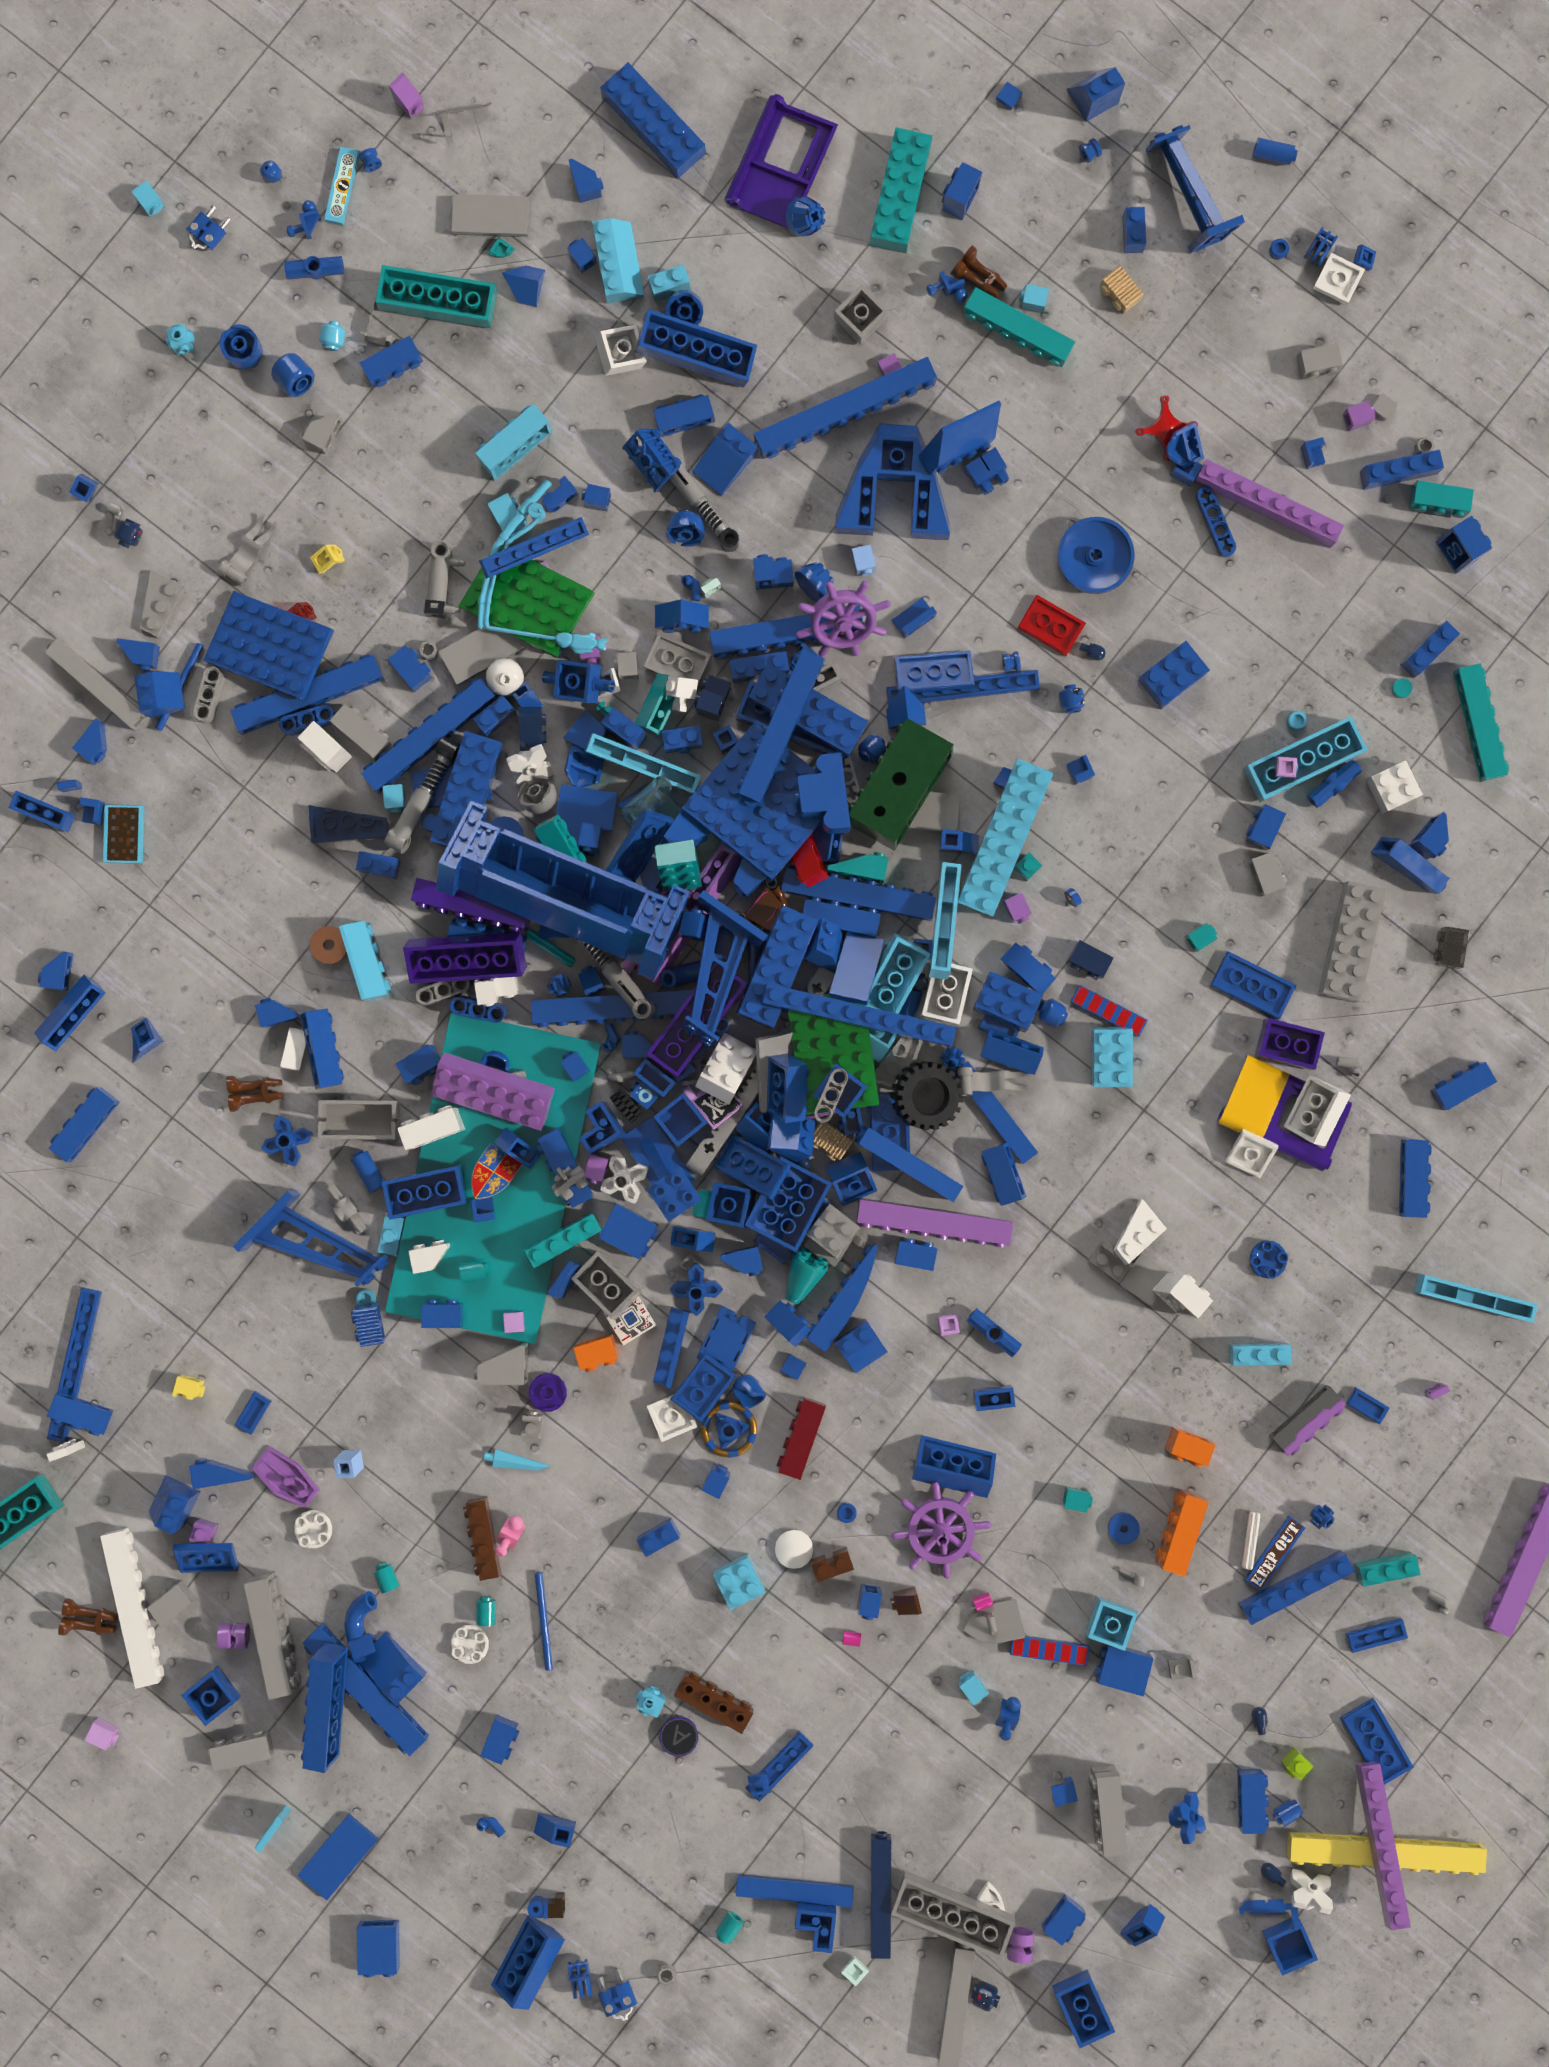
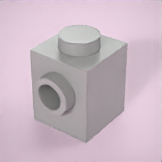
M622 650L621 653H617V659H614V669L618 671L620 680L639 678L637 654L632 652V650Z

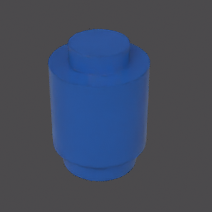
M1295 1799L1292 1801L1288 1800L1274 1809L1275 1814H1273V1817L1278 1825L1282 1824L1285 1827L1299 1819L1303 1811Z

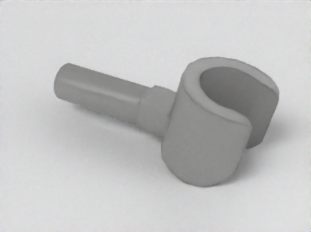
M112 503L109 507V513L114 514L112 531L115 532L119 517L123 514V508Z
M1120 1567L1119 1572L1134 1578L1133 1585L1144 1586L1145 1578L1142 1574L1133 1573Z

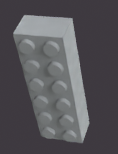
M1353 881L1343 883L1318 994L1353 1003L1361 1002L1386 889Z
M275 1571L252 1576L244 1583L268 1700L292 1695L298 1688L299 1683H301L300 1673L296 1671L295 1667L297 1657L291 1648L293 1644L291 1633L288 1634L287 1629L289 1620L283 1610L285 1606L284 1597L279 1592L281 1586L280 1578L276 1576Z
M907 1871L904 1872L891 1908L892 1916L1000 1960L1004 1956L1015 1926V1915Z

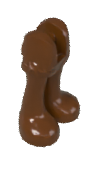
M972 245L950 274L953 277L965 279L978 289L998 299L1000 295L991 284L1000 291H1005L1007 284L1000 277V274L994 273L976 258L977 249ZM967 266L970 267L971 269H973L974 271H976L978 274H980V275H981L982 277H984L986 280H985V281L981 280L979 277H977L975 274H973V273L967 268Z
M235 1076L226 1077L228 1093L261 1089V1093L229 1095L228 1107L230 1112L238 1111L245 1104L266 1102L268 1104L284 1098L283 1092L268 1093V1087L283 1085L281 1079L265 1077L262 1080L239 1081Z
M65 1598L61 1612L64 1617L60 1621L58 1635L65 1636L71 1630H86L95 1632L97 1635L116 1632V1626L101 1624L102 1619L118 1620L119 1616L117 1613L105 1608L92 1609L77 1605L74 1600ZM75 1615L95 1618V1622L79 1620L67 1616Z

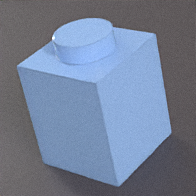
M871 545L853 548L851 555L856 575H871L876 568Z
M343 1450L333 1460L337 1478H355L364 1468L361 1450Z

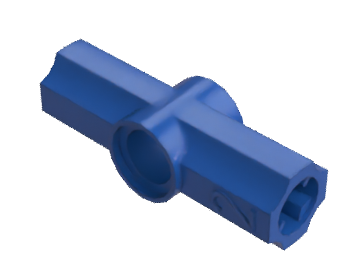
M310 256L306 260L285 261L284 264L287 280L300 278L318 280L323 276L342 275L345 271L342 256L326 258ZM318 265L316 270H311L312 266Z
M1351 759L1338 771H1334L1326 777L1322 784L1307 795L1309 802L1318 808L1328 801L1329 798L1341 792L1350 781L1363 772L1359 764Z
M977 1308L966 1320L1011 1357L1022 1346L1019 1341ZM992 1328L999 1329V1334L995 1338L989 1335V1331Z

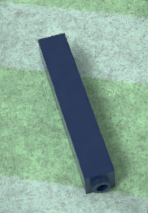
M877 1831L875 1834H871V1959H891V1834H887L885 1831Z

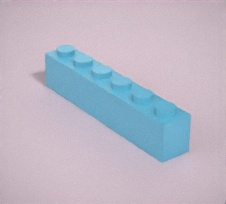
M594 733L591 734L585 752L690 794H694L701 775Z
M942 862L929 967V977L948 980L951 972L962 864Z
M1418 1273L1414 1289L1416 1293L1534 1323L1538 1304L1420 1273Z

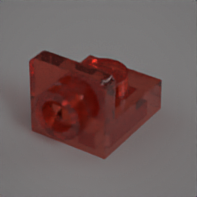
M307 602L296 603L287 611L308 620H315L317 618L313 607Z

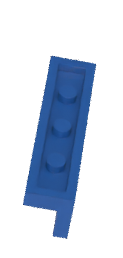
M675 1307L670 1309L653 1383L666 1385V1388L671 1389L690 1313L688 1310Z

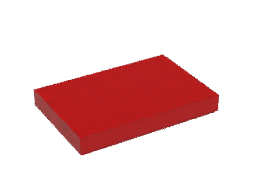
M1036 595L1017 629L1067 656L1086 623L1041 596Z

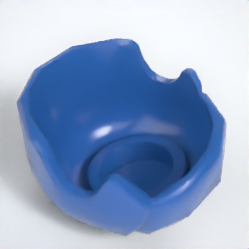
M494 1050L485 1053L480 1062L482 1065L508 1072L510 1066L507 1056L502 1052Z

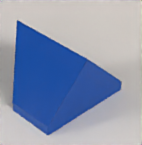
M526 265L502 272L518 303L537 307L545 270Z
M904 685L886 709L888 729L897 728L907 718L921 726L926 725L924 705Z
M147 1017L131 1027L133 1033L132 1063L164 1042Z

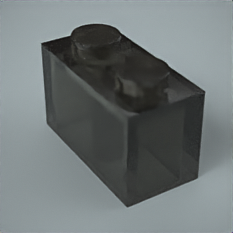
M1446 926L1438 931L1436 938L1437 942H1439L1438 949L1434 953L1435 966L1454 969L1464 968L1469 930Z

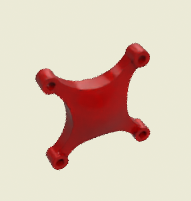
M1167 395L1160 397L1161 411L1155 423L1147 428H1137L1135 434L1137 436L1144 434L1155 436L1163 445L1164 460L1171 461L1167 456L1166 447L1173 433L1196 421L1183 423L1177 420L1169 410L1168 402L1170 398Z

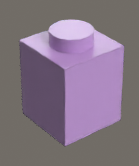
M98 1718L92 1723L85 1741L106 1751L117 1742L119 1727Z

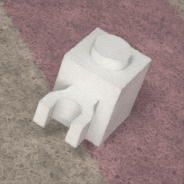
M668 676L666 695L675 697L672 710L686 712V698H696L698 680Z

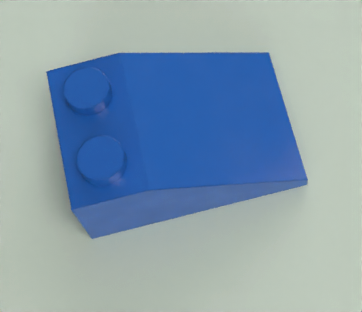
M728 422L716 436L692 472L722 496L758 454V446Z
M385 1632L374 1643L376 1651L365 1656L366 1660L360 1664L381 1692L396 1706L423 1679L427 1672Z

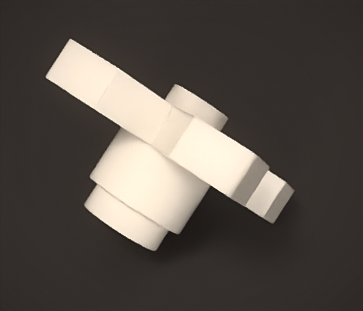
M542 744L532 747L530 751H520L519 754L506 758L511 771L517 772L514 777L519 788L524 782L532 781L534 775L546 777L554 775L550 762L544 761L547 755Z
M614 1154L609 1163L614 1176L605 1178L600 1190L610 1195L617 1190L622 1191L624 1199L635 1204L641 1193L635 1182L646 1178L649 1167L638 1163L628 1169L625 1158Z
M1292 1869L1290 1882L1298 1889L1291 1896L1292 1906L1305 1910L1315 1907L1321 1913L1331 1914L1333 1910L1332 1899L1325 1894L1331 1888L1330 1877L1318 1874L1311 1880L1304 1871Z

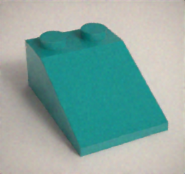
M874 852L873 855L868 854L829 865L827 874L833 873L841 877H854L861 881L869 880L883 885L889 858L885 857L883 853Z

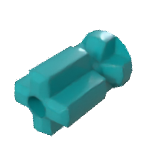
M601 701L596 710H602V715L606 717L612 708L610 706L605 707V702Z

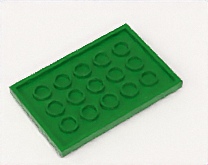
M504 545L501 546L499 552L504 550ZM529 560L496 575L490 604L489 624L495 627L554 637L562 632L572 634L595 593L593 590L536 561ZM482 567L458 605L461 610L477 618L479 610L478 601L484 579ZM510 634L555 658L559 656L563 649L556 643V640Z
M827 994V995H820V996L832 998V997H829V994ZM850 1002V1003H854V1004L866 1006V1005H864V1004L855 1003V1002ZM788 1010L791 1033H793L794 1057L807 1064L809 1070L807 1076L806 1115L814 1114L819 1100L813 1096V1093L835 1063L867 1086L851 1109L879 1105L869 1029ZM820 1108L817 1113L829 1111L826 1108Z

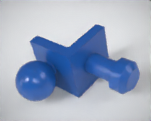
M306 200L302 204L304 213L299 214L302 224L293 227L289 225L286 228L287 234L291 238L295 237L294 234L304 231L308 240L312 239L311 234L317 222L322 220L315 203L311 200Z
M944 272L939 274V283L929 284L926 287L929 296H934L935 292L943 289L946 297L953 294L954 300L958 303H963L968 297L967 291L964 289V279L958 280L949 277Z
M1010 1697L1007 1700L1002 1699L1000 1715L995 1723L996 1726L1002 1727L999 1737L1005 1741L1011 1739L1010 1730L1014 1731L1019 1722L1021 1704L1016 1697Z

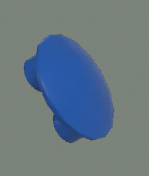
M1265 1240L1252 1248L1249 1263L1252 1270L1258 1276L1274 1279L1285 1270L1288 1254L1280 1244Z

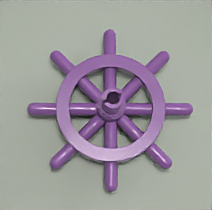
M863 581L857 591H836L833 583L827 582L826 589L828 594L822 597L814 606L805 603L799 604L801 611L811 613V627L798 631L796 637L801 639L814 634L815 638L823 644L818 652L820 657H824L830 647L837 649L850 647L853 655L858 656L860 654L858 644L863 642L871 633L881 636L887 634L886 629L875 626V612L889 608L891 603L885 600L873 605L871 600L864 595L869 585L867 581ZM856 605L863 607V609L853 612ZM834 606L833 612L827 611L830 607ZM866 616L865 622L856 620L858 618ZM821 617L830 619L829 621L819 624ZM834 627V628L832 629V631H831L830 634H828V633H826V632L824 631V630H827V629H829V628ZM851 627H856L859 629L852 633ZM840 631H844L845 635L838 636Z
M933 1482V1498L924 1501L918 1507L907 1499L901 1500V1505L912 1513L908 1530L893 1532L891 1537L894 1540L909 1538L913 1549L917 1553L909 1564L910 1569H915L924 1559L931 1563L942 1564L943 1576L948 1579L951 1576L949 1563L957 1561L965 1554L977 1562L981 1561V1555L971 1548L974 1540V1530L988 1529L991 1527V1522H973L969 1511L965 1508L974 1496L972 1491H968L958 1502L951 1498L941 1497L939 1483ZM942 1508L951 1509V1513L944 1520ZM935 1509L936 1521L925 1513ZM958 1515L965 1522L964 1524L951 1525ZM921 1519L931 1528L917 1529L919 1520ZM966 1531L963 1541L952 1534ZM931 1536L924 1546L918 1540V1537ZM949 1541L957 1547L950 1552L947 1549ZM936 1542L940 1547V1553L930 1551Z

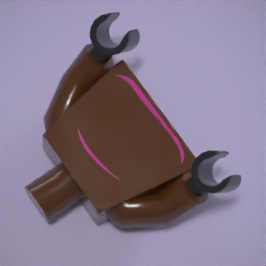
M775 878L770 883H767L765 880L763 881L767 888L745 913L736 911L741 917L763 932H770L779 908L783 905L788 906L785 894L781 891Z

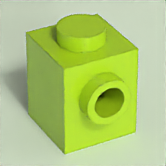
M1295 1747L1281 1761L1286 1767L1284 1771L1291 1778L1296 1776L1300 1781L1314 1767Z

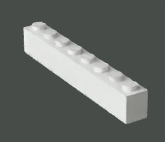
M129 1528L107 1532L101 1535L100 1538L134 1686L137 1689L157 1684L163 1679L164 1669L159 1663L158 1657L160 1652L158 1646H155V1630L151 1627L149 1620L151 1619V1613L146 1607L145 1600L147 1595L145 1589H142V1573L138 1570L136 1563L138 1562V1555L132 1546L134 1542L133 1534L129 1532Z

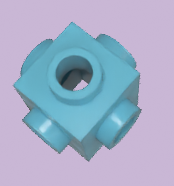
M175 324L166 330L168 337H165L169 349L172 348L177 355L195 350L193 332L188 330L184 324Z
M645 1686L644 1690H639L635 1701L638 1702L636 1708L645 1716L652 1715L658 1718L667 1695L660 1693L661 1690L655 1686Z

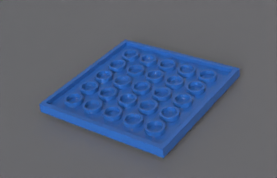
M754 722L683 805L681 810L773 881L823 821L824 816L801 818L799 803H795L794 792L797 791V778L800 775L816 774L813 767L787 747L761 803L739 794L738 784L741 778L745 779L748 773L745 770L749 760L753 761L756 753H753L757 742L761 743L764 737L761 735L763 728Z

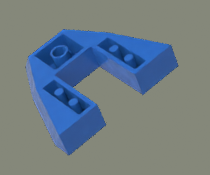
M879 423L858 459L836 513L835 533L873 536L877 480L914 482L911 538L949 540L950 522L937 474L930 475L918 456L926 447L918 426Z

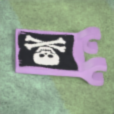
M688 1085L682 1089L713 1130L744 1106L736 1095H734L730 1104H727L702 1090L695 1094Z

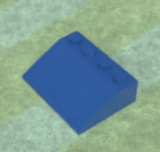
M1000 401L994 402L942 427L918 455L930 475L936 472L940 474L947 470L948 466H957L963 461L962 459L967 458L969 460L977 452L981 451L983 453L991 447L990 444L996 437L1001 408Z
M780 1157V1160L791 1165L773 1200L762 1194L760 1195L745 1226L797 1252L832 1183Z

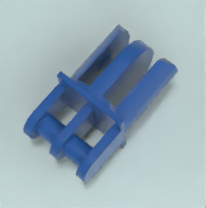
M1324 227L1320 229L1304 255V258L1307 259L1314 246H1316L1318 249L1310 260L1311 263H1314L1320 251H1325L1316 265L1318 267L1321 266L1338 238L1337 235H1331L1330 231L1326 232L1323 230Z
M585 1959L583 1962H579V1960H576V1963L568 1962L569 1981H571L573 1999H577L576 1981L580 1998H585L584 1980L588 1997L593 1996L588 1959Z

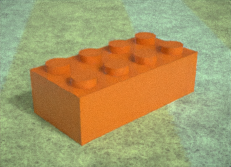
M1179 1489V1492L1174 1495L1173 1504L1175 1505L1173 1511H1170L1168 1514L1167 1530L1164 1529L1162 1532L1161 1541L1163 1542L1161 1548H1158L1156 1551L1155 1559L1162 1570L1185 1577L1209 1502L1201 1495Z

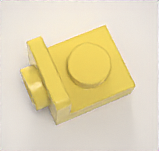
M325 545L310 557L319 574L325 573L336 563H343L345 561L341 549L336 545Z

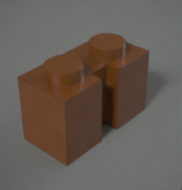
M847 1547L832 1552L833 1557L826 1559V1556L822 1555L811 1559V1566L817 1582L854 1570Z

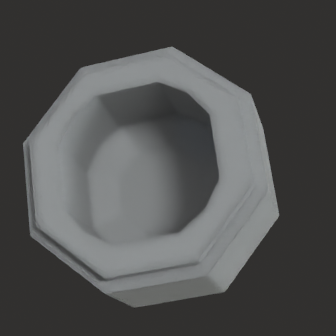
M1427 436L1419 438L1414 446L1416 454L1430 452L1435 448L1433 440Z
M429 640L422 642L418 648L420 656L426 660L434 659L438 653L436 644Z
M669 1963L661 1965L657 1971L658 1982L664 1986L672 1984L676 1979L675 1967Z

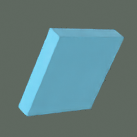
M288 1806L282 1808L254 1847L257 1852L260 1853L286 1818L291 1810Z

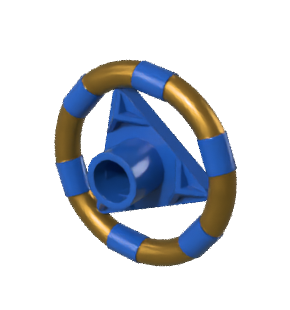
M733 1401L720 1402L714 1405L702 1421V1439L709 1450L718 1456L726 1458L740 1456L751 1448L756 1439L757 1423L755 1417L749 1409H744L740 1403ZM730 1408L736 1409L746 1417L749 1424L718 1413V1411ZM714 1414L721 1449L714 1444L708 1434V1427ZM750 1427L747 1441L743 1446L738 1449L724 1450Z

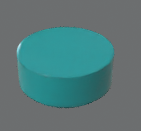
M1405 678L1398 679L1392 685V692L1397 698L1407 697L1413 689L1412 683Z

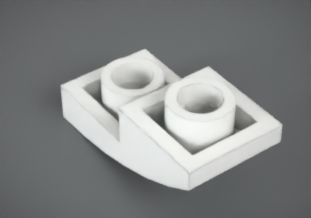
M289 1027L280 1064L281 1068L299 1072L306 1045L303 1030Z

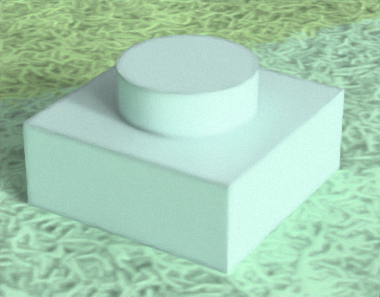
M712 578L708 579L702 584L701 593L706 599L721 589V583L717 578L714 580Z
M855 1956L841 1970V1973L855 1986L869 1972V1969Z

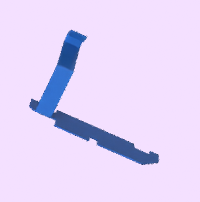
M1283 1899L1268 1900L1269 1903H1265V1900H1248L1239 1908L1240 1914H1244V1911H1250L1251 1914L1285 1913V1910L1291 1909L1293 1930L1301 1929L1298 1908L1293 1907L1292 1903L1284 1904Z

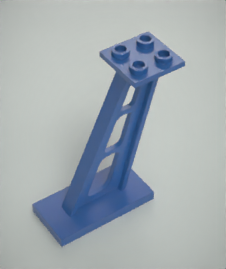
M1179 125L1173 128L1171 133L1165 134V132L1154 136V139L1150 141V145L1146 148V152L1148 153L1161 147L1201 232V235L1188 246L1191 254L1225 240L1245 221L1243 215L1224 221L1180 141L1191 129L1190 125L1185 127Z
M703 890L695 905L709 915L691 1017L686 1016L682 1025L687 1033L700 1037V1041L704 1045L714 1047L720 1038L715 1035V1031L746 942L748 941L759 949L768 935ZM720 926H724L734 935L726 962L719 960L714 953ZM712 962L717 963L723 968V975L717 993L710 991L707 986ZM708 994L714 999V1004L708 1023L705 1025L701 1022V1013L705 995Z
M653 1116L621 1137L636 1162L649 1167L646 1177L651 1186L646 1189L668 1222L702 1200L691 1184L695 1179L687 1167H685V1164Z
M296 1190L287 1191L233 1246L237 1252L245 1251L256 1241L357 1277L359 1279L354 1283L356 1287L368 1285L376 1277L374 1273L383 1270L389 1264L387 1260L391 1257L386 1254L379 1258L289 1208L301 1196ZM280 1221H286L306 1231L308 1237L302 1243H295L273 1234L272 1229ZM313 1237H317L337 1247V1251L332 1256H328L308 1248L306 1244ZM344 1251L366 1262L367 1265L364 1268H359L338 1260L337 1256Z

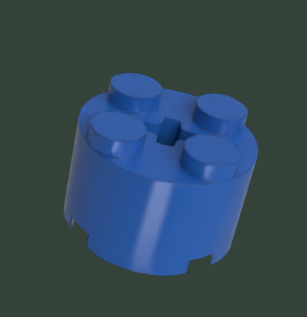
M241 324L233 325L230 329L224 331L220 337V349L233 367L244 370L255 368L258 365L263 353L262 344L248 326Z

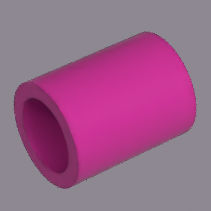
M988 1592L973 1598L977 1612L993 1605Z
M843 1632L842 1645L860 1647L861 1633Z

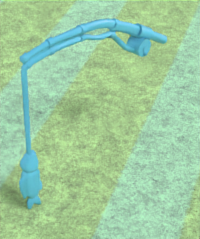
M546 479L534 494L528 497L517 509L518 512L510 520L503 532L499 534L490 555L498 553L504 543V550L509 548L514 540L531 530L537 522L544 520L546 512L542 505L536 502L552 485L550 481ZM529 514L533 521L526 528L509 538L516 527ZM484 574L478 601L477 627L479 629L485 627L490 631L556 640L560 647H570L577 654L592 653V649L595 647L598 650H606L604 644L609 639L601 638L596 640L595 633L572 635L562 632L554 637L489 626L490 604L496 575L486 579Z

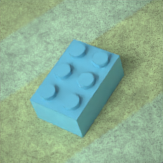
M1091 1027V1085L1093 1087H1133L1132 1028Z

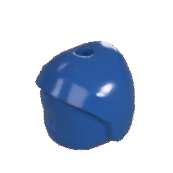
M269 160L263 163L260 173L266 181L275 183L282 178V171L274 161Z

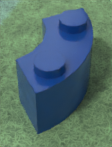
M1015 942L1000 960L1030 989L1042 994L1056 979L1051 974L1053 970L1046 963L1042 965L1032 956V951L1026 945L1021 947Z

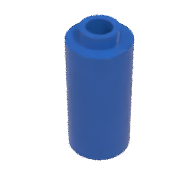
M1258 137L1253 157L1290 165L1291 162H1295L1298 150H1295V145Z
M361 1149L352 1155L354 1158L351 1159V1162L369 1194L382 1188V1181L385 1180L369 1152H364Z

